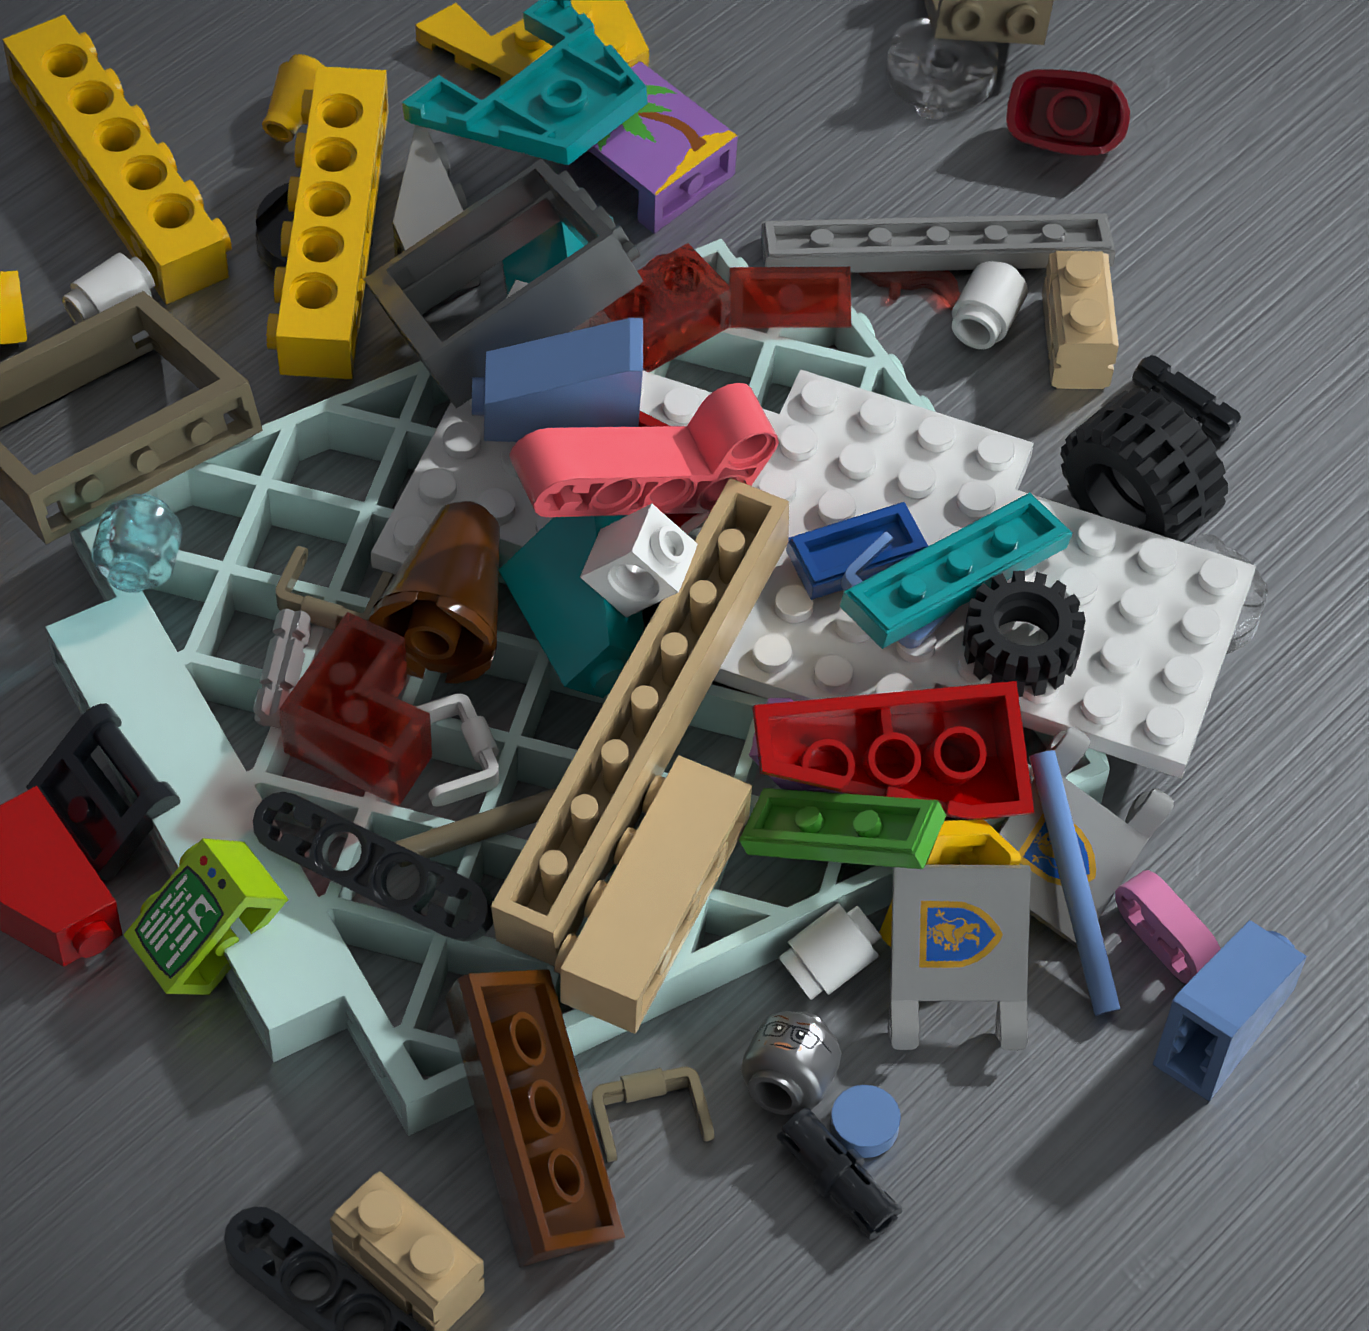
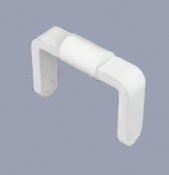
M458 693L404 710L397 716L400 729L409 731L459 715L462 721L461 730L475 762L480 763L483 769L481 772L434 787L429 792V798L432 805L436 807L492 790L499 783V765L495 758L499 753V749L486 719L483 716H477L471 700L464 694Z

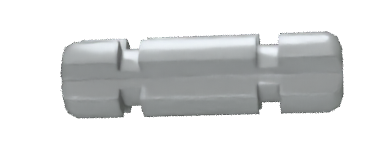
M286 608L276 615L272 630L275 636L270 639L259 682L262 684V688L257 691L253 706L255 721L261 726L283 728L289 723L293 704L290 702L296 695L305 658L303 649L308 646L312 629L310 616L302 610L293 611Z

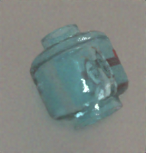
M146 494L127 496L124 499L112 502L103 511L92 547V561L98 572L118 590L137 593L159 587L168 581L173 574L182 542L183 527L177 516L163 500Z

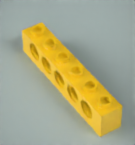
M64 14L2 39L11 82L132 257L139 258L148 268L155 282L154 288L164 303L167 305L229 278L226 252L232 250V243L224 224L219 218L211 220L207 215L198 188L192 180H182L177 173V165L169 147L164 142L158 144L151 136L150 127L143 111L138 105L130 107L124 98V91L120 80L113 69L108 68L104 70L100 65L97 51L89 35L86 32L78 34Z
M317 66L313 90L304 89L302 124L308 125L307 133H297L295 141V167L301 168L300 177H290L288 187L289 212H294L293 222L284 221L281 232V255L288 258L286 267H276L274 277L275 303H280L279 314L269 313L267 321V349L277 350L280 375L352 379L365 289V281L363 279L367 274L389 112L386 70Z

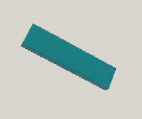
M1029 492L845 590L839 607L883 649L971 601V598L975 599L976 591L983 583L991 588L992 577L1003 573L1007 581L1012 578L1013 571H1026L1066 549L1073 532Z

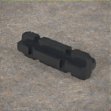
M1155 355L1144 357L1132 375V380L1136 386L1142 388L1147 393L1151 391L1159 393L1168 402L1174 401L1183 408L1184 412L1191 419L1194 418L1197 422L1202 423V431L1217 441L1228 440L1241 422V415L1237 410L1225 402L1221 405L1216 404V396L1181 372L1177 371L1175 375L1171 373V366Z

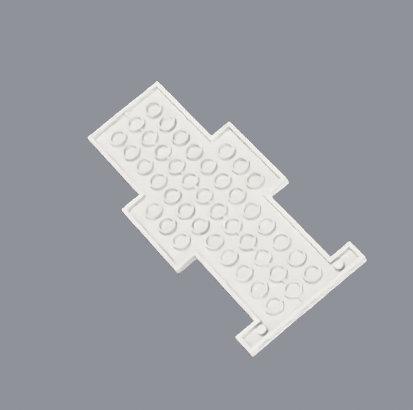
M516 280L507 298L529 283ZM801 369L780 414L763 409L778 436L779 444L752 484V487L789 501V537L905 502L925 541L930 546L1028 494L1018 489L1032 456L1033 442ZM643 371L640 411L669 426H687L701 403L712 392ZM472 398L457 409L452 402L450 403L371 551L373 568L396 574L440 509L450 503L471 501L485 507L496 518L500 526L499 554L512 557L553 518L542 517L534 511L511 464L509 454L516 442L484 441V416H472ZM1033 495L1073 534L1066 549L1025 571V581L1034 582L1036 572L1047 575L1045 586L1049 588L1059 580L1067 586L1064 599L1075 594L1080 601L1078 612L1084 611L1086 621L1079 659L1071 677L1065 675L1064 684L1057 689H1054L1047 682L1046 691L1043 695L1034 696L1031 686L1024 687L1023 697H1019L1023 727L1051 736H1055L1061 731H1066L1070 727H1075L1089 737L1090 749L1182 779L1248 594L1256 566ZM705 521L688 534L694 541ZM785 548L713 680L766 699L791 698L793 701L989 684L991 683L992 675L988 674L980 681L973 674L975 662L967 665L964 658L965 646H962L970 601L958 607L918 647L909 649L896 641L882 649L839 607L844 590L813 600L810 599ZM1009 622L1001 625L999 628V632L1006 639L1019 645L1034 646L1048 640V635L1041 628L1027 622Z

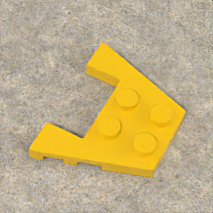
M571 0V6L578 14L585 13L594 24L595 34L605 46L611 44L630 67L639 61L649 66V48L625 0ZM457 3L415 24L416 41L420 45L430 50H433L437 45L455 54V62L471 71L481 67L499 76L501 86L554 47L526 31L524 19L491 36Z

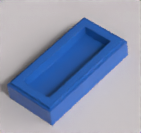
M901 502L789 537L786 552L810 599L813 600L842 591L841 580L848 566L886 531L894 539L858 575L862 581L928 547V544L905 502Z

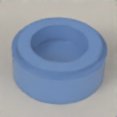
M872 1085L853 1086L842 1092L834 1102L830 1121L831 1134L847 1150L855 1149L863 1158L881 1155L888 1151L897 1139L901 1120L900 1109L895 1099L879 1087Z

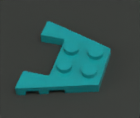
M539 0L523 12L524 27L526 31L554 47L483 100L478 99L438 75L404 100L402 107L404 119L411 124L569 165L647 105V88L611 44L607 46L603 44L595 34L594 24L585 13L578 14L571 6V0Z

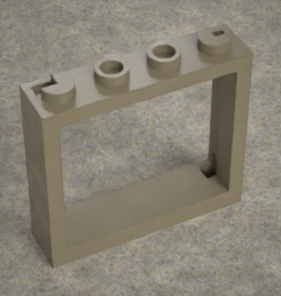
M145 291L0 363V428L152 350H156L200 389L36 475H33L0 442V499L46 545L263 431L249 381ZM144 330L149 334L148 337L134 343L132 336ZM227 413L234 421L226 424L223 414ZM57 502L60 512L46 518V515H48L46 507Z

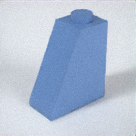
M627 318L487 351L485 377H472V416H484V441L517 442L525 435L545 428L638 427L643 377V318Z
M1249 920L1173 999L1153 1065L1210 1102L1294 991L1307 956L1296 950L1294 945L1285 936L1275 931H1266Z

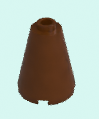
M471 501L450 503L442 507L370 612L368 626H371L372 632L369 640L373 649L388 664L410 676L424 679L425 669L433 672L447 673L444 683L458 684L478 679L491 667L497 650L500 526L496 518L485 507Z

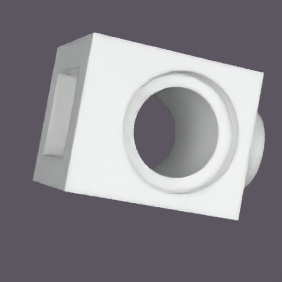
M650 504L600 529L580 578L625 617H628L679 593L698 544L656 506Z

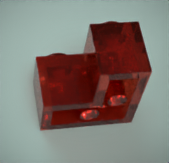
M347 612L279 708L284 753L397 806H400L432 758L430 713L397 698L408 682L405 638Z

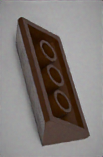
M550 970L472 973L457 978L445 999L519 1267L625 1238Z

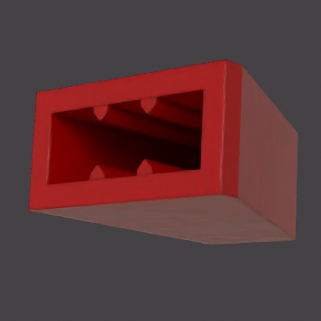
M35 786L0 805V931L65 967L81 957L89 958L101 953L114 939L123 935L116 900L38 786Z

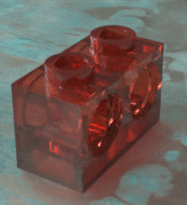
M686 243L668 254L654 257L645 267L637 270L644 282L589 318V327L627 318H643V371L651 372L729 328L732 288L689 243Z

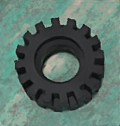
M1025 570L1013 571L1011 583H1007L1002 573L992 577L991 588L983 583L977 589L975 599L971 598L968 607L962 646H965L964 658L967 665L975 662L973 674L980 681L988 674L992 675L991 683L1017 681L1018 696L1023 697L1025 686H1031L1033 695L1038 696L1045 694L1047 682L1054 689H1057L1064 684L1065 675L1071 677L1079 659L1086 620L1084 611L1078 612L1080 601L1075 594L1064 599L1067 587L1065 584L1057 580L1049 588L1045 586L1047 575L1036 572L1034 582L1025 581ZM1009 622H1027L1041 628L1048 635V640L1034 646L1019 645L1006 639L999 632V628L1001 625Z

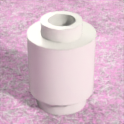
M117 253L71 283V291L62 296V302L70 318L77 325L142 291H145L152 297L150 289L155 286V282L150 271L139 258L134 256L129 260L122 253Z
M988 261L979 264L973 271L952 309V330L955 336L964 344L976 349H988L1006 336L1028 295V287L1024 278L1013 266L1004 262Z
M837 903L788 941L791 948L780 955L779 959L810 1000H812L824 990L830 995L877 959L879 955L872 945L882 937L858 905L846 913L843 907Z

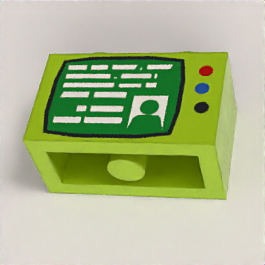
M202 838L182 855L179 867L163 887L146 899L140 908V915L123 935L166 994L210 995L231 969L224 950L239 941V938L231 929V925L239 917L252 934L269 924L289 899L245 842Z

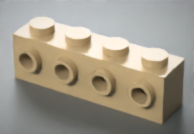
M679 755L666 778L660 775L654 778L643 803L642 811L646 813L638 829L628 827L622 835L614 856V864L617 867L609 882L599 880L596 883L585 907L584 917L588 920L579 936L569 934L558 952L554 972L561 974V1003L636 1034L748 822L752 793L751 784Z

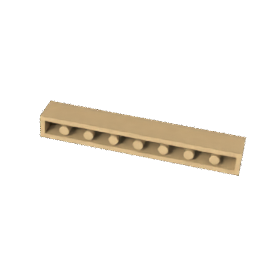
M729 478L695 539L698 545L679 593L660 602L494 899L491 910L497 942L554 966L558 952L569 934L575 935L585 918V907L594 886L599 880L605 881L614 864L615 852L622 835L628 827L634 828L642 813L643 803L652 781L657 775L662 776L789 542L788 500Z

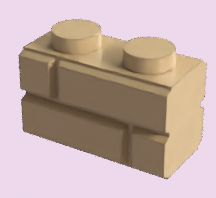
M1056 251L1051 253L1047 263V277H1045L1042 290L1051 386L1056 387V389H1104L1109 387L1119 344L1108 254L1103 253V251Z
M381 1171L365 1182L330 1218L331 1233L334 1234L332 1236L333 1250L406 1314L413 1313V1319L428 1331H447L485 1292L484 1278L482 1277L484 1274V1260Z

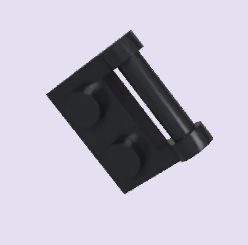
M102 703L91 707L78 719L26 788L29 790L38 786L101 880L111 881L154 828L152 819L179 805L181 800L168 782L158 781L119 729L122 724L119 716L109 704ZM98 745L137 796L130 807L91 757V754Z

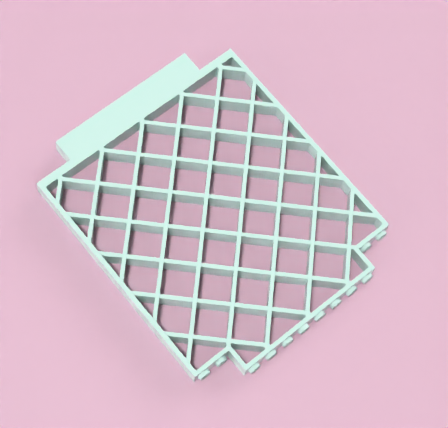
M722 239L638 272L644 282L572 330L576 331L627 318H643V352L649 353L643 371L665 377L671 359H676L750 377L749 386L752 388L762 409L764 408L772 383L792 387L801 369L936 412L930 400L923 395L919 396L908 382L899 359L894 354H887L875 338L873 327L866 315L861 312L857 313L843 294L783 319L775 301L770 297L765 298L754 284L752 273L744 259L741 257L735 258ZM715 290L742 327L688 315L693 299ZM835 344L838 350L830 349L827 347ZM421 361L262 425L263 431L71 531V542L105 602L46 626L53 664L81 715L95 705L109 704L122 721L119 729L158 781L168 782L181 800L179 805L152 819L154 828L148 834L170 876L179 867L182 855L202 838L240 841L248 845L289 899L269 924L252 934L238 917L231 925V929L237 935L239 941L224 950L225 957L231 966L230 971L225 976L273 1063L347 1028L408 1136L474 1105L457 1040L427 1032L448 971L467 975L472 973L549 969L559 1004L561 974L554 972V966L497 942L495 938L482 936L473 941H458L445 937L396 912L355 902L353 898L356 892L331 880L326 893L318 897L299 864L267 849L259 843L253 830V817L256 808L264 798L273 793L288 792L303 797L393 842L455 822L390 804L410 753L483 771L480 763L475 762L461 730V720L449 717L409 731L400 729L397 716L404 710L430 702L441 673L425 669L424 679L411 676L400 704L320 684L339 637L371 644L369 640L371 632L365 635H357L339 629L335 631L310 623L312 629L308 646L303 649L305 658L296 695L290 702L293 704L289 723L283 728L270 727L254 768L247 772L205 700L254 712L253 706L256 694L262 688V684L259 682L263 669L217 658L215 655L235 610L275 620L276 615L280 612L277 607L275 589L281 576L253 569L272 525L347 544L329 588L297 580L291 593L325 600L358 613L364 612L370 598L359 596L357 593L371 561V551L394 510L392 507L408 468L415 470L437 429L426 426L433 407L449 400ZM328 449H333L381 461L365 502L290 484L299 461ZM193 505L241 517L242 519L224 560L221 561L150 543L161 518ZM98 528L102 532L103 545L110 543L121 552L123 561L126 563L124 570L121 568L117 571L107 570L109 573L107 574L100 563L102 562L101 555L95 556L97 559L92 556ZM105 528L110 531L111 539L104 535ZM499 554V569L511 557ZM127 564L133 565L132 570L129 569ZM499 572V582L506 584ZM140 586L205 602L183 650L177 652ZM653 604L643 609V618L651 620L658 606ZM498 630L496 654L490 669L485 674L527 685L510 731L506 732L490 728L499 749V753L495 757L499 765V783L494 789L487 791L479 813L510 803L517 781L549 789L558 787L578 750L533 739L550 691L603 704L608 697L606 695L604 698L564 687L539 641ZM711 684L689 726L746 740L734 778L753 785L759 765L749 756L755 732L752 707L754 705L767 704L768 699ZM303 725L383 746L364 797L282 776ZM1035 731L1047 748L1054 736ZM1088 748L1066 777L1067 780L1100 804L1110 770L1106 754ZM101 749L132 805L137 796ZM1028 764L1029 776L1031 779V777L1033 776L1032 766ZM663 772L662 777L666 778L668 773ZM751 794L749 817L759 796ZM295 806L288 815L278 812L274 817L275 820L309 828L293 819ZM1006 817L984 820L998 831ZM324 818L321 820V827L326 823ZM281 832L278 841H280L281 837L283 836ZM350 833L340 835V837L347 838L335 868L337 871L349 870L360 859L361 844L357 837ZM500 834L430 858V860L459 867L457 873L479 884L483 874L506 880L527 840ZM828 862L820 892L787 908L719 890L727 866L726 863L641 1024L778 959L780 955L791 948V945L788 943L791 938L837 903L843 907L846 913L858 905L866 916L889 906L892 900L893 867ZM613 864L605 882H609L617 865ZM846 865L865 870L842 881ZM468 892L463 900L450 896L447 898L444 908L455 915L452 925L454 928H456L461 920H467L471 910L469 905L471 892ZM584 918L575 934L576 936H579L588 920L587 918ZM705 932L725 937L701 948ZM346 944L423 964L401 1025L395 1028L392 1026ZM577 1009L562 1015L574 1056L627 1031ZM421 1074L430 1076V1078L423 1080Z

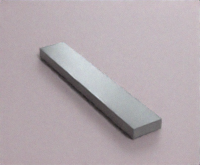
M1105 213L761 221V244L765 275L975 270L979 264L988 261L1004 262L1015 269L1047 268L1049 254L1056 251H1103V253L1108 254L1109 266L1112 267L1115 257L1113 238L1108 217Z

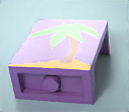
M639 61L631 69L646 85L648 104L588 151L639 190L638 222L655 234L735 175L738 135Z

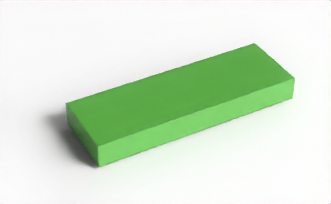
M763 788L739 842L748 855L924 869L946 818V813L938 800Z

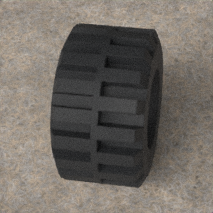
M1133 388L1129 392L1126 390L1121 392L1071 432L1065 439L1066 443L1061 448L1060 455L1064 461L1061 464L1062 473L1068 481L1069 485H1067V488L1072 498L1079 505L1080 510L1180 542L1187 540L1223 508L1226 503L1224 496L1228 493V483L1223 477L1226 471L1223 462L1216 454L1217 449L1212 440L1207 438L1199 423L1194 418L1191 419L1182 407L1174 401L1168 402L1163 395L1154 391L1147 393L1142 388Z

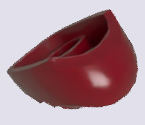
M1038 69L1024 72L1012 84L1007 105L1006 125L1009 133L1021 142L1068 155L1093 156L1113 151L1126 137L1130 124V108L1119 86L1109 79L1087 72Z

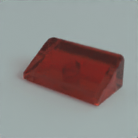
M850 266L729 268L730 329L851 328Z

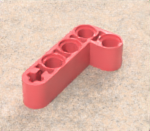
M733 383L718 388L709 394L687 426L538 429L518 440L512 447L509 457L534 511L542 517L630 515L650 504L656 506L663 514L710 513L729 478L752 486L776 451L779 442L778 436L752 388L744 383Z

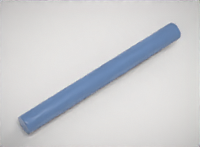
M1055 750L1040 752L1031 755L1029 758L1094 1015L1098 1016L1119 1011L1121 1008Z

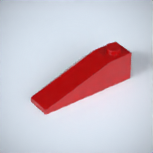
M1017 681L759 704L752 707L760 774L847 794L938 800L947 817L960 820H981L1032 815L1034 813Z

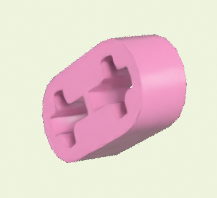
M1150 870L1142 871L1116 889L1115 900L1124 920L1181 982L1187 984L1221 949L1210 930L1156 873Z

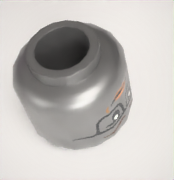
M785 1011L771 1014L761 1023L743 1056L741 1073L750 1096L758 1105L772 1113L788 1115L797 1113L805 1108L813 1109L822 1101L839 1068L842 1053L836 1037L821 1018L808 1012Z

